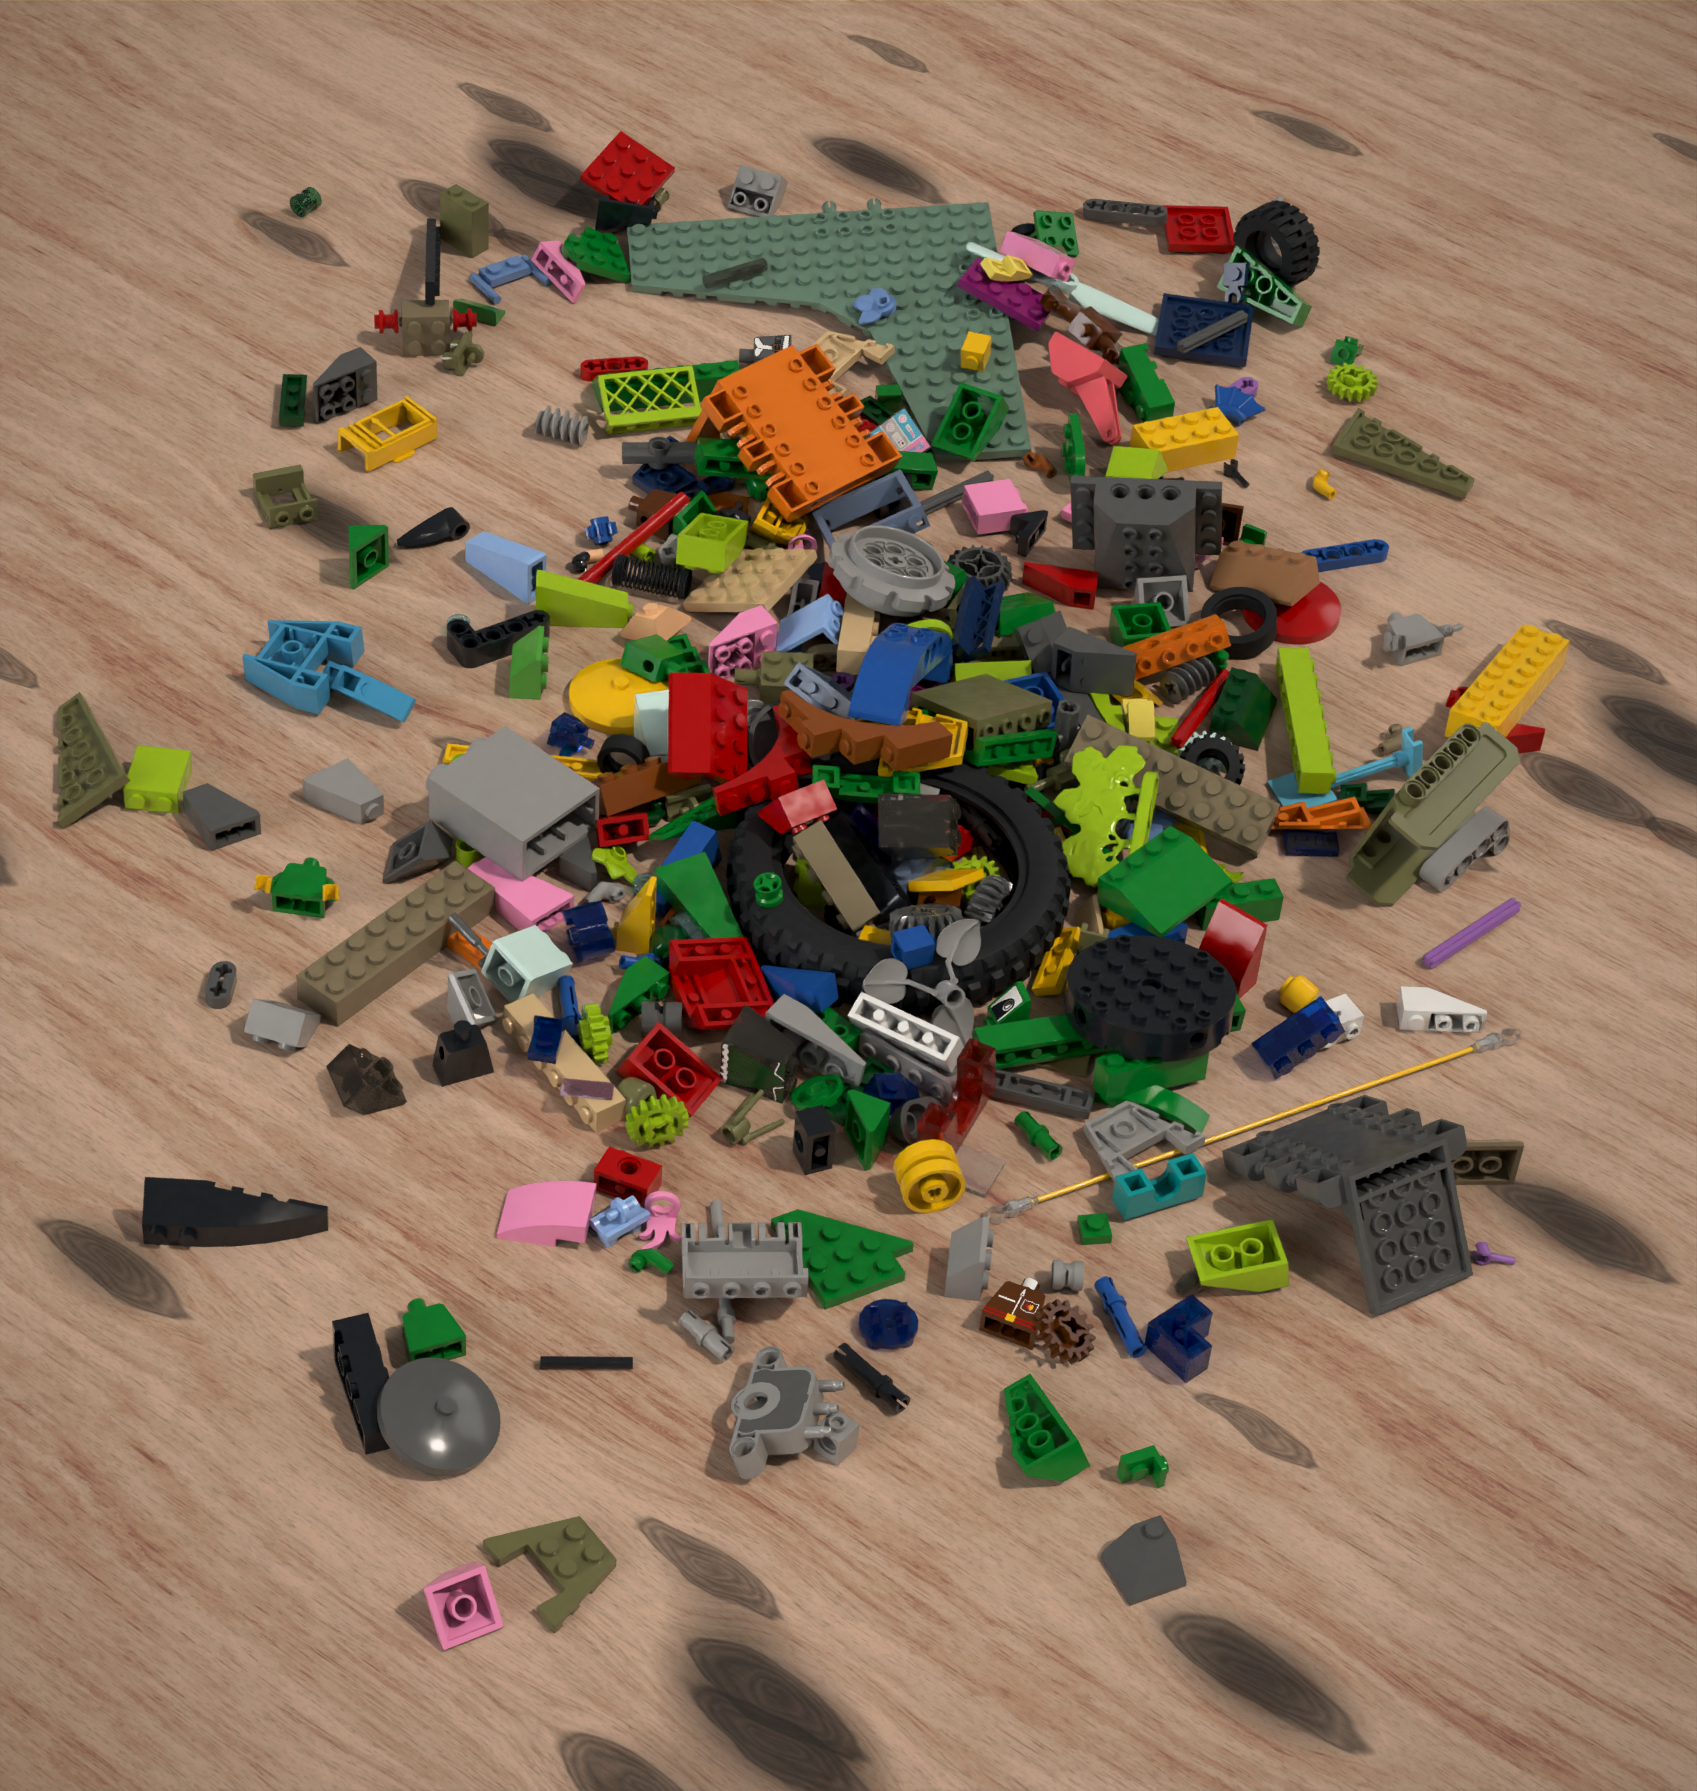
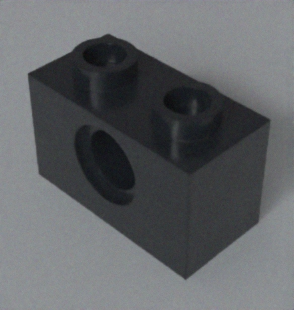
M823 1105L795 1112L792 1151L805 1175L832 1169L836 1129Z

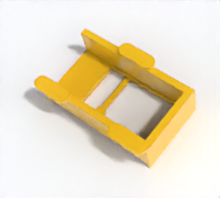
M405 396L404 399L355 422L353 425L350 424L346 428H338L337 449L345 451L354 446L365 454V470L368 472L390 461L400 463L414 456V449L438 438L437 418L410 397ZM407 420L414 424V426L397 434L388 429ZM384 431L391 437L382 441L375 434Z

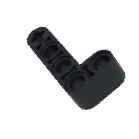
M534 610L477 631L467 621L454 619L447 624V648L460 665L465 668H476L512 655L513 644L538 626H544V637L550 638V616L545 611Z

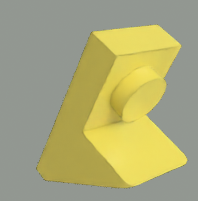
M1122 699L1121 709L1126 732L1144 741H1155L1154 702L1152 700L1148 701V699Z

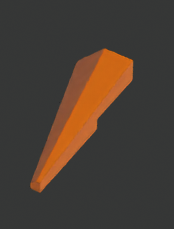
M1351 797L1307 808L1304 801L1282 806L1271 829H1370L1372 824L1364 807L1360 808L1356 798Z

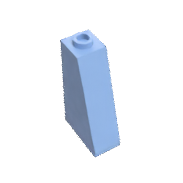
M485 531L465 542L467 563L526 604L536 600L537 570L546 571L547 554Z

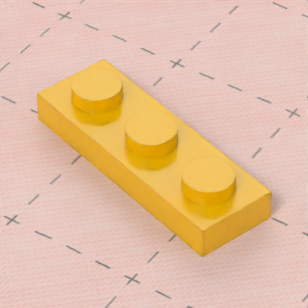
M1079 926L1063 928L1060 937L1055 938L1053 947L1045 953L1032 986V991L1036 997L1061 993L1069 966L1077 951L1081 931Z

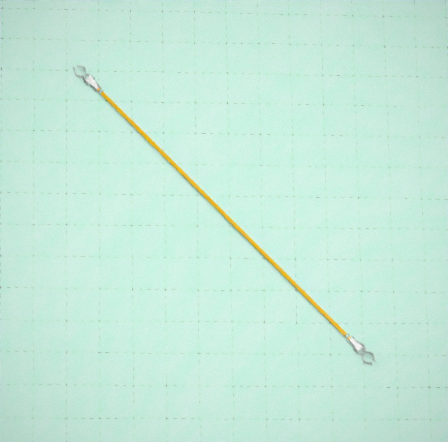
M1504 1028L1500 1034L1490 1033L1485 1038L1477 1040L1468 1048L1205 1139V1145L1470 1052L1494 1051L1502 1047V1044L1513 1045L1516 1039H1520L1521 1033H1517L1515 1039H1502V1034L1514 1035L1516 1028ZM1174 1149L1139 1161L1133 1165L1136 1168H1140L1182 1152L1179 1149ZM1105 1173L1039 1197L1027 1196L1019 1200L1012 1199L1005 1202L1003 1207L997 1205L989 1207L988 1211L983 1213V1216L988 1217V1214L992 1211L1004 1212L1001 1218L990 1217V1223L1000 1224L1004 1221V1217H1018L1022 1212L1031 1210L1039 1202L1111 1178L1109 1173Z

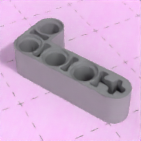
M1483 807L1423 864L1419 876L1439 891H1445L1487 850L1498 855L1506 848L1510 840L1509 821L1490 807Z

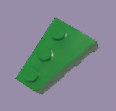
M1146 343L1121 348L1118 369L1128 377L1121 388L1117 389L1143 423L1173 417L1175 401L1164 379H1159L1154 370L1158 367L1156 362L1150 361L1147 355L1149 348Z

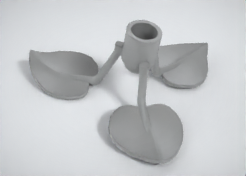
M976 919L958 920L945 927L939 934L936 942V951L940 956L947 958L945 964L950 980L941 981L936 986V989L906 979L908 973L906 966L897 959L889 958L877 963L866 976L862 985L865 993L887 1004L896 1003L904 998L906 993L905 985H910L932 994L945 1005H940L934 1010L931 1024L960 1037L962 1044L967 1046L973 1030L974 1010L971 1002L965 997V992L956 985L958 979L955 977L951 962L958 966H963L971 963L977 957L981 947L980 921Z

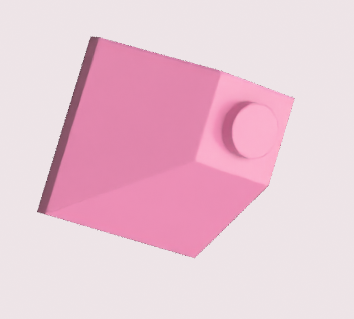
M472 1561L442 1573L423 1587L442 1650L504 1627L490 1580L483 1564Z

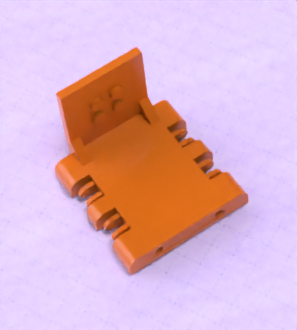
M817 344L800 352L791 345L718 380L711 394L704 397L700 405L702 411L685 441L696 442L697 445L699 437L720 438V433L727 431L731 438L741 434L743 438L737 443L741 450L738 454L739 459L749 472L756 470L760 476L770 472L772 476L765 482L770 488L767 496L787 522H791L886 474L902 458V455L884 431L871 436L872 433L869 429L858 432L857 429L863 424L858 416L865 406L855 393L844 398L840 392L832 395L829 394L828 391L835 386L829 379L836 368Z

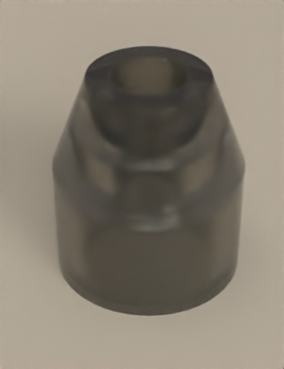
M1195 1267L1182 1274L1174 1284V1288L1180 1297L1193 1296L1207 1288V1286L1200 1284Z

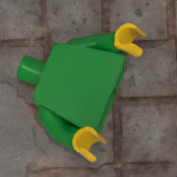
M306 858L303 864L289 863L283 872H279L274 877L258 874L255 878L254 890H262L265 893L272 894L273 912L325 918L326 900L331 902L339 901V885L335 884L333 879L327 877V869L320 867L319 861L315 858Z

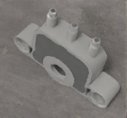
M768 1346L761 1349L755 1356L747 1386L735 1394L731 1402V1410L737 1422L729 1452L739 1476L744 1479L755 1478L763 1472L768 1455L800 1453L811 1445L814 1438L832 1436L833 1428L831 1426L817 1425L820 1415L838 1413L839 1405L837 1403L823 1402V1393L844 1390L845 1382L842 1380L836 1381L835 1379L818 1380L815 1372L809 1367H787L780 1348L776 1346ZM755 1398L756 1402L746 1408L747 1402Z

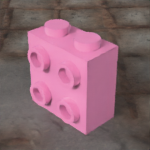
M1011 479L964 485L962 506L977 535L1009 531L1012 515L1028 512L1026 503L1022 502L1019 490L1014 487Z

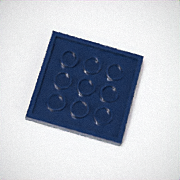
M1163 293L1154 354L1164 357L1171 356L1186 360L1226 364L1233 367H1246L1254 306ZM1240 310L1248 314L1245 324L1185 354H1182L1176 348L1179 340Z

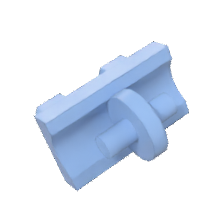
M633 1195L625 1200L617 1197L611 1201V1208L590 1219V1226L598 1233L599 1240L606 1247H611L617 1243L618 1237L623 1234H633L639 1231L641 1224L650 1220L651 1213L642 1208Z

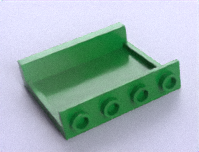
M928 709L922 710V714L935 717L937 714ZM968 727L963 760L979 767L1053 757L1057 732L1051 729L978 737L975 738L973 745L974 729Z

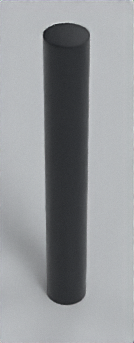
M540 1356V1368L633 1369V1357Z

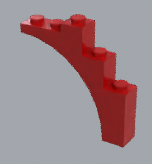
M779 705L773 707L776 729L779 735L772 750L761 762L746 773L712 788L716 810L720 816L768 799L774 801L780 796L799 789L797 777L812 772L810 756L798 745V733L779 715Z

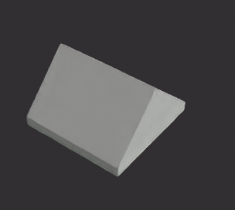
M1186 575L1136 579L1133 604L1161 602L1170 627L1189 624L1190 614Z

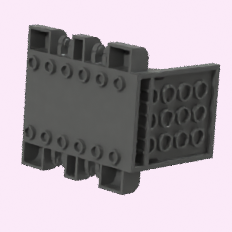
M1362 1095L1344 1103L1330 1104L1328 1109L1273 1131L1259 1132L1253 1139L1222 1150L1225 1166L1231 1173L1253 1181L1266 1179L1267 1184L1274 1189L1286 1193L1298 1190L1299 1195L1307 1201L1330 1209L1338 1206L1341 1208L1353 1227L1371 1314L1377 1316L1473 1275L1451 1163L1452 1160L1459 1158L1465 1152L1467 1146L1463 1125L1439 1119L1422 1126L1420 1112L1406 1108L1389 1115L1386 1101Z

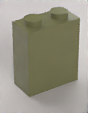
M457 184L440 192L441 240L471 258L488 250L489 203Z

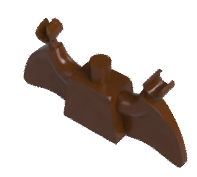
M1051 285L1039 302L1041 305H1044V309L1048 312L1052 311L1070 323L1067 328L1068 331L1087 348L1101 351L1103 353L1102 358L1108 360L1112 365H1119L1120 351L1123 347L1117 341L1122 336V333L1092 306L1080 310L1056 286Z

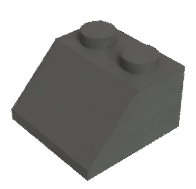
M1061 610L1013 628L1024 661L1031 660L1032 674L1044 671L1049 672L1052 669L1053 643L1067 629Z

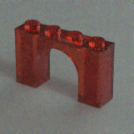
M969 1038L957 1058V1081L951 1101L947 1108L930 1101L917 1123L918 1142L930 1139L942 1140L952 1145L955 1153H957L996 1089V1048Z

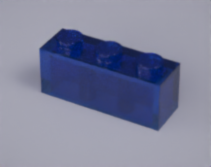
M1319 996L1251 1044L1260 1060L1276 1080L1280 1076L1291 1072L1296 1065L1305 1059L1313 1057L1318 1050L1328 1043L1335 1042L1340 1035L1345 1033V1030L1336 1014L1322 996Z

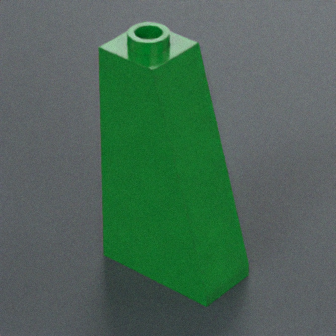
M705 851L654 869L652 876L657 877L656 888L699 939L743 937Z

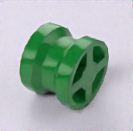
M770 872L762 873L754 880L756 901L762 907H776L783 901L782 882L777 874Z

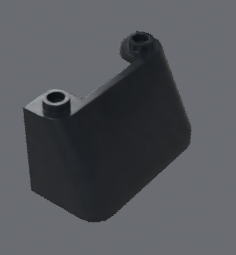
M600 194L595 230L605 234L625 230L627 227H633L636 224H651L652 219H657L658 206L654 205L655 195L646 205L610 200L609 195Z

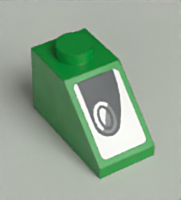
M1022 981L1016 982L988 1006L987 1016L983 1019V1026L1029 1019L1031 999Z

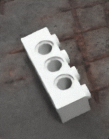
M863 992L860 993L848 1014L851 1023L861 1031H868L892 1046L950 1073L953 1072L965 1051L960 1037Z

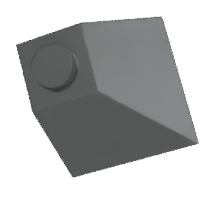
M431 820L422 824L392 843L383 881L388 884L430 870L439 863H445L451 855L450 850L453 838Z
M1161 1515L1133 1524L1105 1549L1100 1556L1129 1606L1185 1587L1187 1583L1176 1539Z

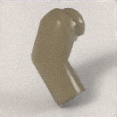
M1401 724L1389 726L1390 734L1388 735V740L1378 745L1381 755L1384 756L1402 748Z

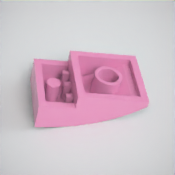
M548 1181L523 1185L508 1190L497 1231V1238L556 1247L557 1239L585 1243L596 1201V1183Z

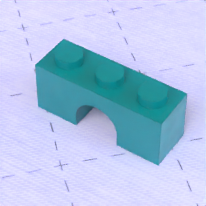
M1191 1153L1168 1160L1165 1171L1153 1180L1148 1179L1142 1168L1115 1177L1112 1201L1124 1220L1203 1197L1207 1172L1195 1154Z

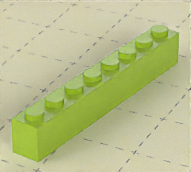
M1278 647L1275 671L1298 793L1330 794L1331 784L1336 783L1337 773L1336 768H1332L1333 752H1329L1330 736H1326L1327 721L1323 720L1324 706L1320 704L1321 691L1316 689L1318 676L1314 674V658H1310L1309 648Z

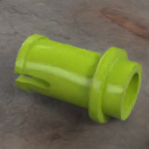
M642 543L629 556L641 558V560L645 559L651 562L655 559L656 552L653 548Z

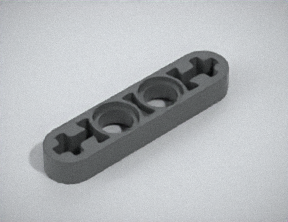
M1089 199L1083 203V215L1091 220L1149 226H1162L1168 221L1167 209L1161 205L1103 199Z

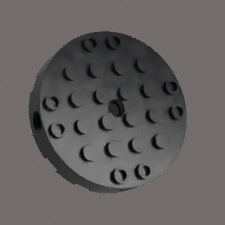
M1119 935L1117 938L1095 942L1073 959L1067 972L1064 996L1065 1015L1079 1035L1100 1049L1105 1050L1109 1047L1120 1051V1056L1140 1061H1144L1145 1056L1161 1057V1062L1187 1060L1212 1051L1221 1044L1222 1038L1229 1034L1236 1001V986L1228 970L1207 951L1167 938Z

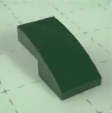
M1367 783L1341 785L1340 800L1355 797L1360 808L1364 807L1366 813L1381 814L1396 793L1395 789L1369 791Z

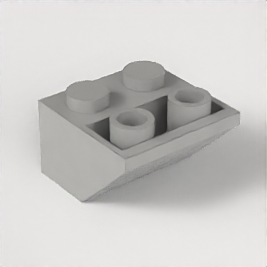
M740 165L727 208L757 217L773 216L782 203L788 182L783 176Z
M983 1216L951 1233L944 1297L980 1301L981 1289H988L989 1272L984 1270H990L992 1249H987V1247L992 1248L994 1230L989 1229L990 1217Z

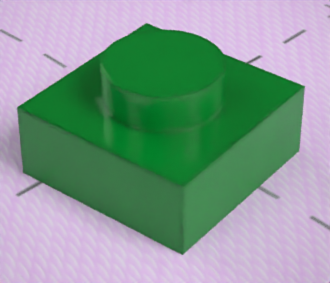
M1107 1213L1078 1215L1077 1227L1082 1245L1111 1243L1112 1232Z

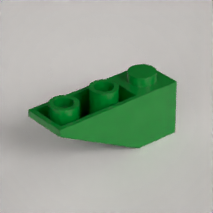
M647 956L642 957L627 968L608 1013L611 1034L620 1028H624L629 1021L642 1014V1001H657L663 999L669 992L670 972Z

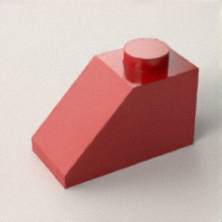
M633 812L595 820L598 847L649 840L647 813Z

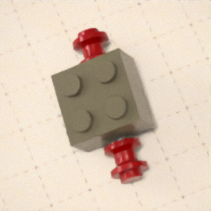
M425 300L401 301L402 317H399V319L398 309H394L392 314H384L383 310H379V315H374V328L379 329V334H383L385 329H393L395 333H399V327H402L403 356L444 355L445 352H450V326L453 325V332H457L459 327H466L468 332H472V327H477L476 313H472L471 308H468L466 313H458L456 308H452L451 317L449 300H435V305L425 304Z

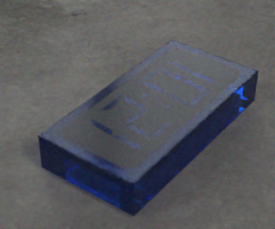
M1283 832L1285 856H1339L1340 849L1337 832Z

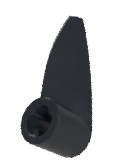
M449 507L397 539V545H422L449 536L454 540H459L468 533L470 524L455 508Z

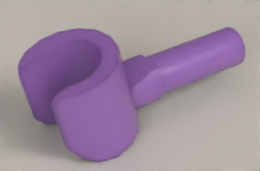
M1486 1242L1476 1243L1477 1251H1472L1475 1261L1481 1266L1487 1265L1491 1261L1515 1264V1257L1490 1252Z

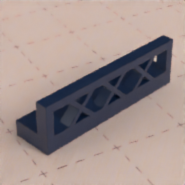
M975 576L966 579L951 640L952 650L964 663L990 653L1005 589V584L1001 580L984 587Z

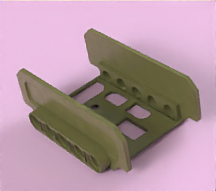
M1484 722L1479 728L1472 724L1462 725L1406 781L1349 856V864L1352 870L1346 876L1347 881L1375 905L1392 907L1420 878L1419 872L1423 864L1475 815V809L1520 763L1517 747L1487 722Z

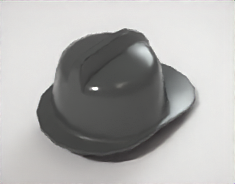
M933 1097L909 1100L893 1111L888 1130L893 1131L894 1136L900 1142L911 1145L923 1140H939L946 1129V1113L941 1103Z

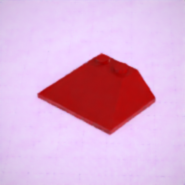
M747 937L670 941L669 983L676 1001L682 1002V1016L687 1027L707 1030L763 1026L766 1012L775 1003Z

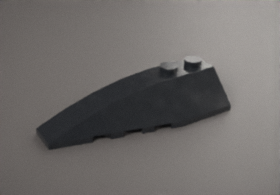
M145 1177L142 1214L144 1244L185 1247L244 1246L300 1238L328 1231L329 1228L328 1206L291 1198L286 1202L278 1201L272 1194L261 1192L260 1196L243 1193L244 1188L232 1186L231 1190L215 1187L216 1182L207 1180Z

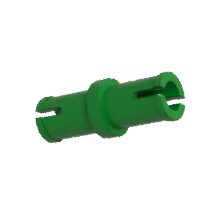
M1022 1111L1016 1116L1014 1124L1024 1132L1032 1146H1037L1048 1160H1054L1060 1156L1063 1148L1049 1135V1130L1045 1125H1040L1028 1111Z

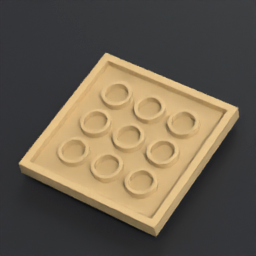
M756 548L754 550H743L741 555L725 572L713 573L706 577L704 582L696 590L692 591L690 596L684 601V608L686 612H744L762 605L768 612L818 559L815 549Z

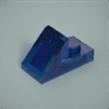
M534 1015L533 1035L528 1049L527 1060L556 1064L567 1026V1019Z

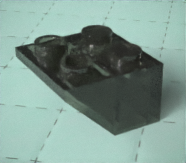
M348 1044L326 1066L343 1106L362 1115H368L402 1106L407 1102L402 1091L403 1086L393 1072V1064L387 1058L373 1055L365 1048L360 1049Z

